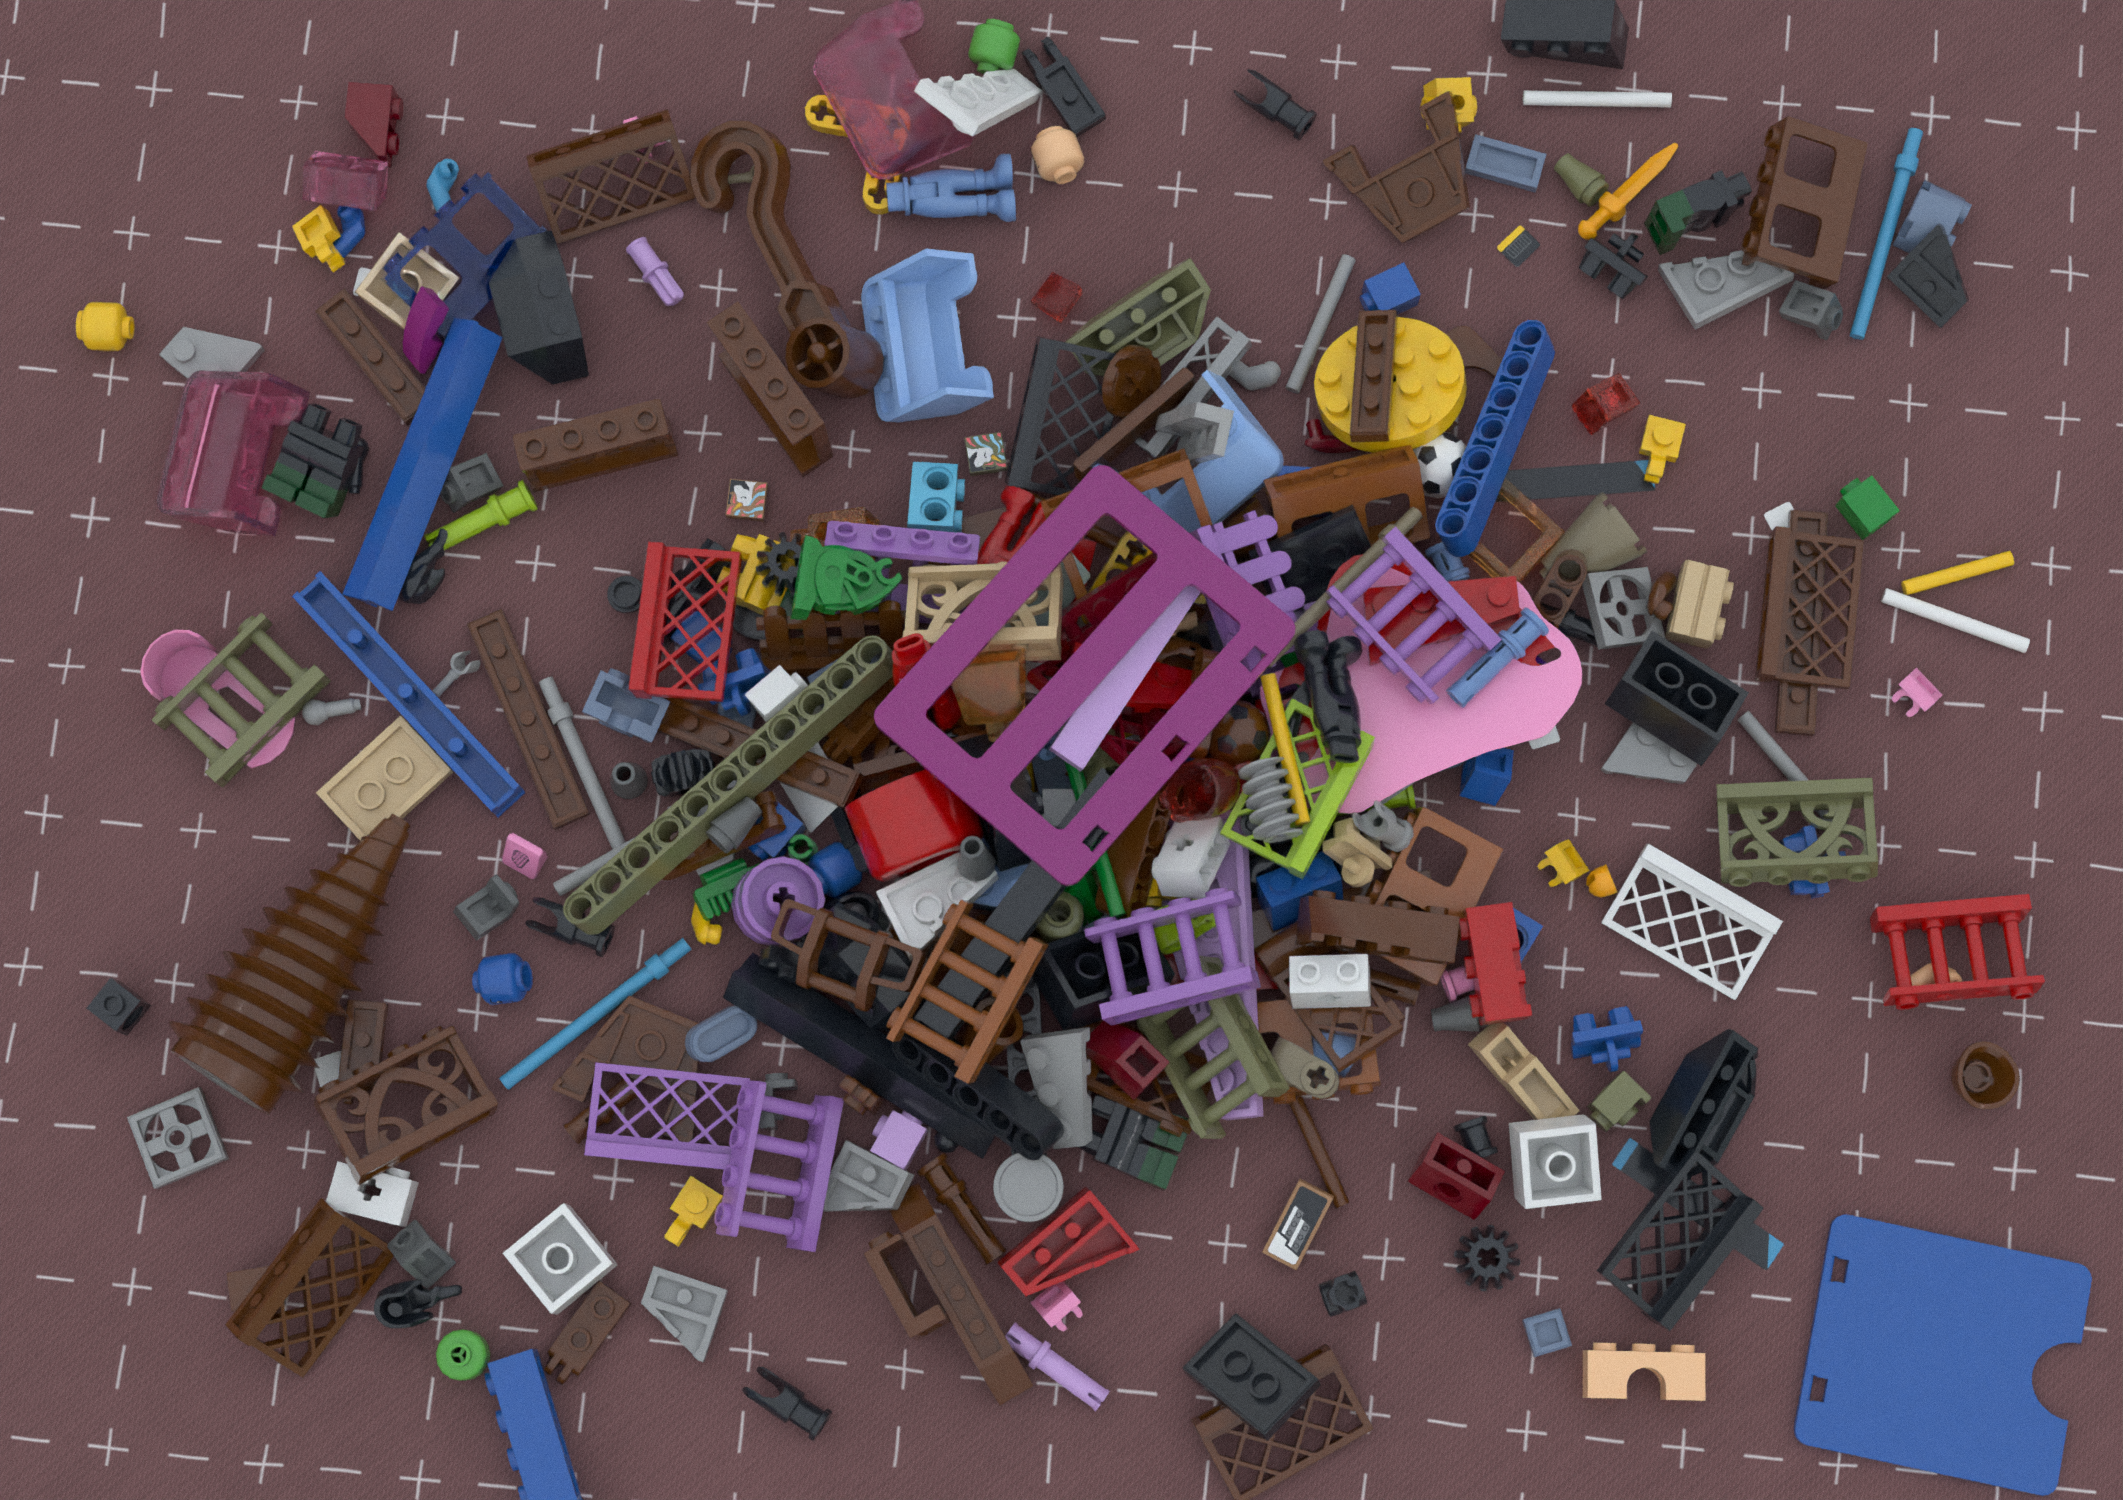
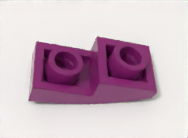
M421 286L410 308L403 336V353L414 367L423 374L426 373L443 344L435 333L449 311L447 305L436 292L424 286Z

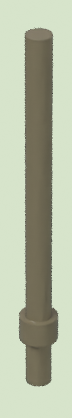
M1411 507L1395 524L1387 525L1378 534L1379 540L1333 584L1339 592L1342 593L1384 553L1382 549L1386 544L1381 539L1396 526L1405 536L1423 518L1421 512L1417 508ZM1326 592L1294 622L1295 634L1293 639L1268 668H1271L1294 645L1299 635L1307 632L1330 609L1326 603L1330 597Z

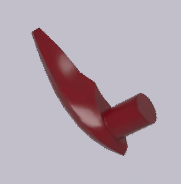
M1312 419L1306 423L1309 439L1305 440L1304 444L1311 449L1324 453H1346L1359 450L1342 442L1335 435H1324L1319 419Z

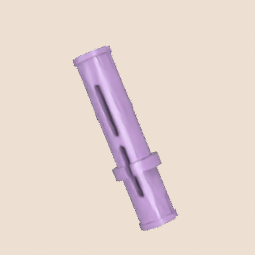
M1016 1322L1005 1335L1013 1351L1029 1361L1028 1366L1033 1370L1036 1367L1092 1407L1094 1411L1099 1408L1101 1402L1104 1401L1110 1392L1051 1350V1344L1046 1340L1043 1343L1018 1326Z

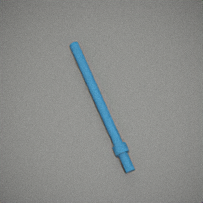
M1909 128L1902 154H1898L1893 170L1896 172L1850 331V337L1863 340L1865 337L1911 176L1915 175L1919 159L1916 156L1923 135V131L1917 128Z
M681 938L661 955L654 954L644 962L646 965L644 968L499 1078L508 1090L622 1004L628 996L635 994L654 978L659 980L670 972L668 968L690 952L692 948L684 938Z

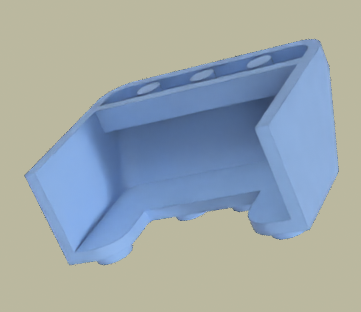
M924 249L874 275L865 282L861 294L865 330L873 335L880 344L884 357L883 372L877 385L873 387L876 410L881 420L885 422H906L956 415L994 398L993 382L989 371L983 366H971L965 369L964 364L965 357L962 349L956 300L968 295L976 285L977 272L973 253Z

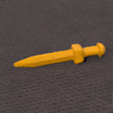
M1673 143L1650 157L1613 194L1606 191L1599 198V209L1587 221L1582 220L1579 223V235L1585 240L1594 239L1597 237V231L1609 219L1613 222L1619 221L1626 214V205L1666 167L1676 152L1678 144Z

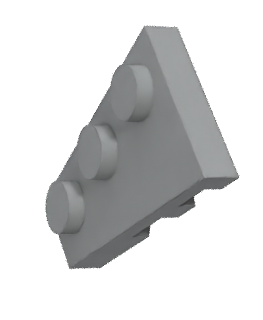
M1090 1027L1028 1035L1020 1040L1039 1103L1054 1113L1063 1124V1136L1053 1145V1149L1085 1146L1093 1140L1092 1100L1087 1093V1075L1091 1073V1060L1086 1059V1042L1090 1040Z

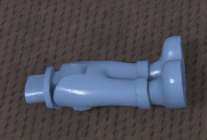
M1000 154L996 158L993 168L985 172L983 169H974V171L940 169L913 175L909 178L910 184L907 177H902V182L886 183L888 212L905 211V216L916 214L932 218L987 216V213H992L1005 222L1016 221L1014 189H1012L1011 154ZM965 191H999L997 194L987 196L986 194L955 195V193Z

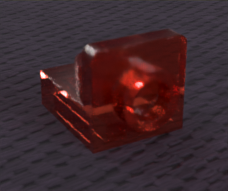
M1617 373L1588 388L1572 404V408L1581 423L1593 435L1599 432L1608 422L1635 409L1640 402L1622 375Z

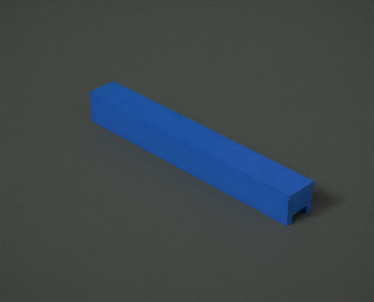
M454 318L342 595L358 599L373 607L380 606L390 611L394 609L503 338L480 326L479 322L475 320Z
M319 571L315 575L316 579L300 593L297 591L292 597L490 811L499 818L526 792L324 574Z

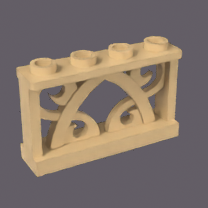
M1007 562L947 566L926 564L918 567H909L903 637L919 633L932 647L952 625L950 622H954L961 615L959 612L980 594ZM1061 564L1007 622H1010L1012 627H1003L971 663L1061 660V622L1064 588ZM1038 591H1049L1044 601L1034 606H1027L1037 599ZM932 594L934 603L941 608L937 610L927 607L922 602L923 595ZM933 594H944V595H943V596H940V597H936V596H934ZM1049 610L1048 626H1037L1034 616ZM920 614L932 619L927 630H919Z

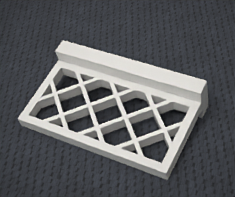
M1646 844L1637 862L1601 921L1602 924L1734 1000L1738 997L1767 945L1783 922L1650 844ZM1642 868L1657 876L1660 887L1659 892L1638 896L1635 880ZM1662 879L1676 887L1665 890ZM1630 888H1632L1634 898L1624 900ZM1680 890L1690 894L1694 910L1672 916L1666 894ZM1662 895L1667 917L1646 923L1640 901ZM1696 899L1702 901L1703 903L1709 906L1698 909ZM1636 903L1641 924L1625 928L1612 920L1620 906ZM1716 909L1724 915L1727 930L1705 935L1700 913ZM1695 915L1701 936L1679 942L1673 920ZM1729 918L1743 926L1732 928ZM1669 922L1674 943L1662 947L1652 944L1647 927ZM1643 929L1645 939L1632 931ZM1750 929L1762 936L1754 951L1739 954L1733 933ZM1729 934L1734 956L1712 961L1707 940ZM1702 941L1708 963L1692 967L1684 962L1680 946ZM1676 948L1678 958L1665 950ZM1750 957L1743 969L1741 959ZM1736 960L1740 976L1733 988L1730 989L1718 982L1714 966ZM1709 967L1712 978L1699 970Z

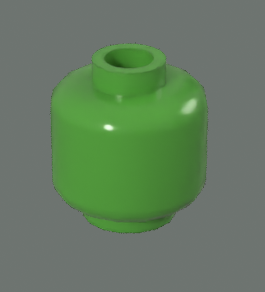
M986 19V23L979 24L974 29L968 57L974 64L978 65L977 71L982 74L989 71L1010 70L1014 66L1020 37L1014 32V26L1010 23L997 19Z
M464 1329L452 1331L444 1336L438 1344L436 1352L437 1365L442 1373L450 1379L459 1381L475 1379L488 1366L487 1363L490 1360L489 1345L484 1337L477 1332ZM459 1347H462V1349L460 1350V1352H459V1353H456L457 1350H458V1348H459ZM456 1357L460 1358L461 1363L456 1360Z

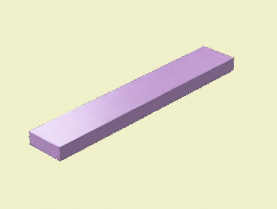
M1192 586L1186 587L1069 718L1048 750L1080 772L1084 769L1200 594V591Z

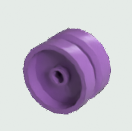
M778 857L765 860L741 877L734 888L731 906L734 920L744 935L759 944L778 946L781 944L772 940L771 933L781 908L778 902H773V897H778L782 904L786 899H791L817 910L823 908L825 898L822 883L813 869L800 860ZM797 909L793 910L784 931L785 938L792 942L809 932L815 916Z

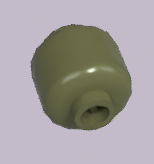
M1063 892L1035 929L1040 939L1050 943L1082 932L1084 923L1082 905L1076 897L1070 893Z

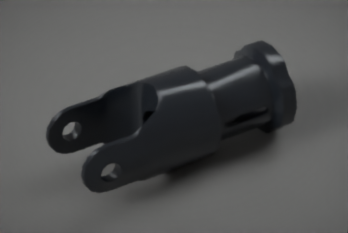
M1248 69L1247 71L1264 83L1267 89L1266 99L1261 104H1257L1236 90L1233 91L1235 95L1272 123L1277 121L1294 133L1293 137L1295 139L1301 140L1314 123L1317 113L1313 110L1308 112L1292 100L1291 94L1261 73Z
M542 897L533 898L535 904L551 910L557 917L558 923L557 927H551L537 921L527 920L525 922L526 926L569 945L577 943L595 950L596 955L599 957H603L606 954L614 936L615 925L610 924L599 934H585L566 919L563 912L564 905ZM583 913L582 919L586 917L585 913Z
M758 1367L757 1372L759 1375L772 1383L778 1389L780 1395L775 1398L764 1397L748 1387L742 1389L743 1393L784 1423L790 1421L809 1434L808 1438L814 1441L825 1427L833 1411L828 1408L822 1410L804 1398V1392L768 1369Z

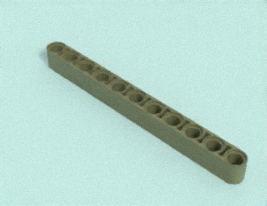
M873 635L857 642L577 888L564 903L563 912L566 919L585 934L595 935L604 931L709 838L705 832L711 827L709 823L739 801H742L746 796L753 800L893 676L891 648L880 637ZM882 653L881 658L877 662L870 664L874 656ZM853 679L849 687L842 689L843 684L847 680ZM821 704H824L823 709L819 713L813 715L815 708ZM795 729L793 736L788 740H784L785 735ZM762 755H766L765 760L761 764L755 766L758 758ZM737 780L734 788L726 791L727 786L732 781ZM708 805L707 811L703 815L697 817L700 809ZM679 831L676 839L669 842L670 836L674 832ZM650 856L648 863L640 868L642 860ZM621 881L617 891L611 893L612 887ZM591 907L590 914L582 919L584 911Z

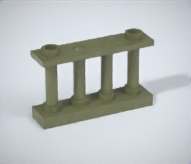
M262 613L257 617L250 616L239 626L237 630L239 634L175 697L168 696L157 706L155 709L157 714L151 719L164 731L173 723L209 759L208 764L210 767L205 773L222 788L303 709L307 702L314 699L331 682L315 664L310 669L307 667L302 669L265 632L273 624ZM254 643L292 679L290 682L292 687L282 696L280 694L275 696L238 659ZM226 670L264 705L263 711L265 713L255 723L253 721L247 722L211 686ZM199 696L237 732L236 738L238 740L227 750L225 748L220 749L183 713Z
M1199 956L1202 972L1207 973V976L1222 973L1221 968L1223 965L1219 958ZM1238 993L1208 1001L1211 1007L1210 1015L1177 1040L1174 1038L1166 1021L1184 1007L1137 1019L1136 1024L1141 1033L1170 1062L1164 1070L1189 1115L1188 1121L1192 1130L1201 1139H1222L1225 1137L1226 1133L1219 1119L1255 1093L1260 1097H1280L1290 1089ZM1221 1027L1229 1040L1228 1048L1193 1073L1184 1053ZM1239 1060L1247 1073L1246 1081L1211 1106L1201 1086Z

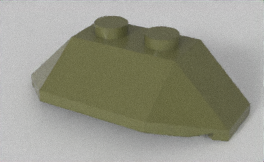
M1188 258L1154 276L1094 316L1065 342L1116 354L1128 345H1139L1149 348L1152 351L1153 357L1158 358L1161 366L1198 340L1211 289L1191 258ZM1072 352L1080 366H1082L1076 354ZM1081 354L1086 363L1095 358ZM1101 359L1089 368L1094 375L1104 376L1111 360Z

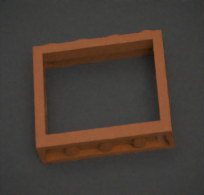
M1184 448L1118 473L1141 493L1183 477L1201 527L1213 525ZM1072 490L1041 502L1046 519ZM1071 551L1062 562L1078 600L1088 593ZM1083 614L1086 624L1090 623L1085 614Z

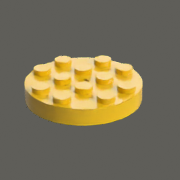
M1398 317L1389 442H1351L1350 424L1358 326L1352 327L1337 338L1325 351L1318 364L1314 380L1318 409L1322 420L1330 432L1351 447L1372 453L1411 445L1412 449H1416L1443 434L1456 420L1463 407L1467 389L1463 360L1456 345L1444 332L1428 323L1411 318Z

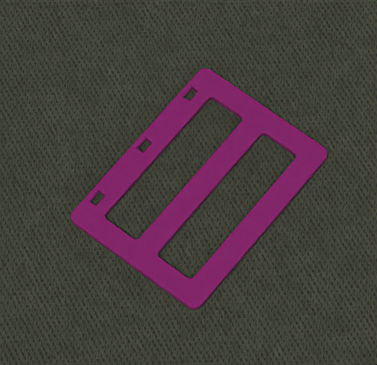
M1099 465L1090 470L878 705L874 713V720L879 730L1061 885L1072 886L1077 884L1290 643L1295 634V624L1286 613L1114 469L1106 465ZM1110 516L1157 556V561L980 758H973L927 719V711L1102 517ZM1189 586L1195 587L1239 624V632L1064 829H1056L1011 790V784L1182 591ZM1255 647L1265 656L1249 672L1248 668L1241 662ZM1177 736L1182 742L1187 744L1170 761L1169 757L1163 753V750ZM1098 826L1103 832L1108 834L1093 851H1090V848L1083 841Z

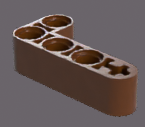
M1173 774L1109 847L1107 853L1126 913L1118 917V919L1131 917L1132 911L1146 907L1153 881V860L1161 851L1171 812L1184 813L1193 802L1195 784L1192 780ZM1099 883L1095 899L1096 909L1101 913L1110 915L1101 884Z

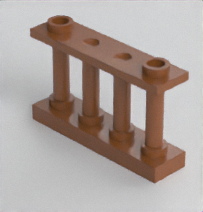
M960 900L958 905L953 903L947 910L942 924L946 925L944 932L903 1008L896 1007L886 1027L891 1029L887 1039L892 1042L901 1041L904 1033L955 1060L954 1065L959 1067L955 1077L970 1084L975 1083L1044 955L1048 944L1035 937H1029L1026 943L1023 941L1017 943L968 916L974 904L968 900ZM960 929L1011 957L1010 961L1015 965L1008 978L1004 975L999 978L950 951ZM941 964L992 991V996L996 1000L990 1011L983 1010L981 1013L931 985ZM923 998L974 1026L973 1031L977 1032V1035L971 1046L965 1044L962 1047L913 1020L912 1018Z

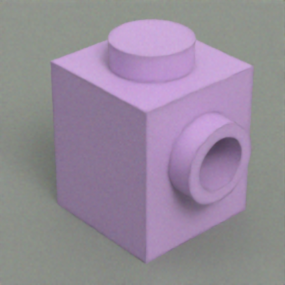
M893 1110L889 1117L883 1114L875 1126L872 1135L876 1136L877 1139L870 1151L903 1170H907L928 1130L921 1126L922 1121L903 1110L899 1114Z

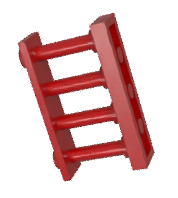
M2022 894L1876 907L1870 917L1872 933L1884 932V935L1888 936L1896 987L1889 988L1883 997V1005H1895L1898 1010H1907L1918 1007L1919 1003L2008 995H2011L2012 1000H2024L2033 997L2034 993H2037L2045 983L2044 975L2027 976L2018 926L2032 909L2030 895ZM1998 922V925L2003 927L2011 978L1989 979L1980 930L1983 923ZM1960 925V929L1965 930L1973 981L1951 983L1942 931L1947 926ZM1922 929V932L1927 934L1935 984L1912 986L1904 934L1907 930Z

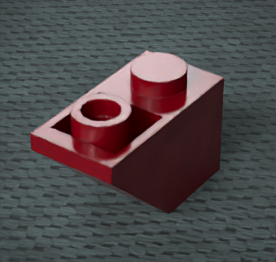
M348 82L345 108L346 121L384 167H391L393 155L397 156L399 153L400 139L399 134L395 133L396 121L402 120L403 99L399 98L393 85Z
M1103 1021L1090 1033V1040L1086 1042V1054L1133 1100L1170 1063L1141 1034L1119 1024L1111 1026Z

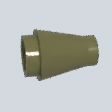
M1569 153L1560 158L1554 167V170L1561 176L1580 204L1585 203L1588 207L1593 206L1609 188V184L1605 181V175L1575 159Z

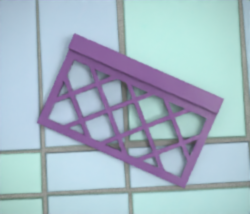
M595 1062L584 1155L725 1169L726 1165L730 1162L732 1148L717 1145L708 1132L725 1118L733 1127L737 1124L729 1115L738 1108L736 1104L726 1112L712 1094L724 1084L740 1085L742 1088L745 1081H750V1078ZM603 1071L619 1073L629 1085L611 1100L601 1088ZM626 1074L641 1076L632 1083ZM647 1076H654L660 1079L667 1090L649 1104L635 1086ZM664 1078L680 1080L670 1086ZM686 1080L697 1081L706 1094L688 1108L674 1089ZM703 1082L718 1084L709 1091ZM632 1089L646 1107L627 1121L614 1103ZM671 1093L685 1111L666 1125L652 1107ZM601 1094L607 1103L598 1110ZM709 1097L723 1115L704 1129L691 1111ZM611 1107L623 1121L624 1125L613 1134L596 1133L597 1116ZM649 1110L663 1129L651 1138H641L631 1124ZM688 1114L701 1130V1133L690 1142H680L671 1132L670 1128ZM628 1128L635 1137L619 1134ZM667 1132L673 1141L657 1138ZM705 1135L712 1145L696 1142Z

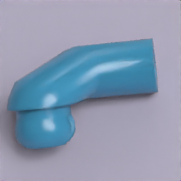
M444 159L434 167L426 183L427 190L439 216L449 214L455 209L448 192L457 178L459 167L452 159Z

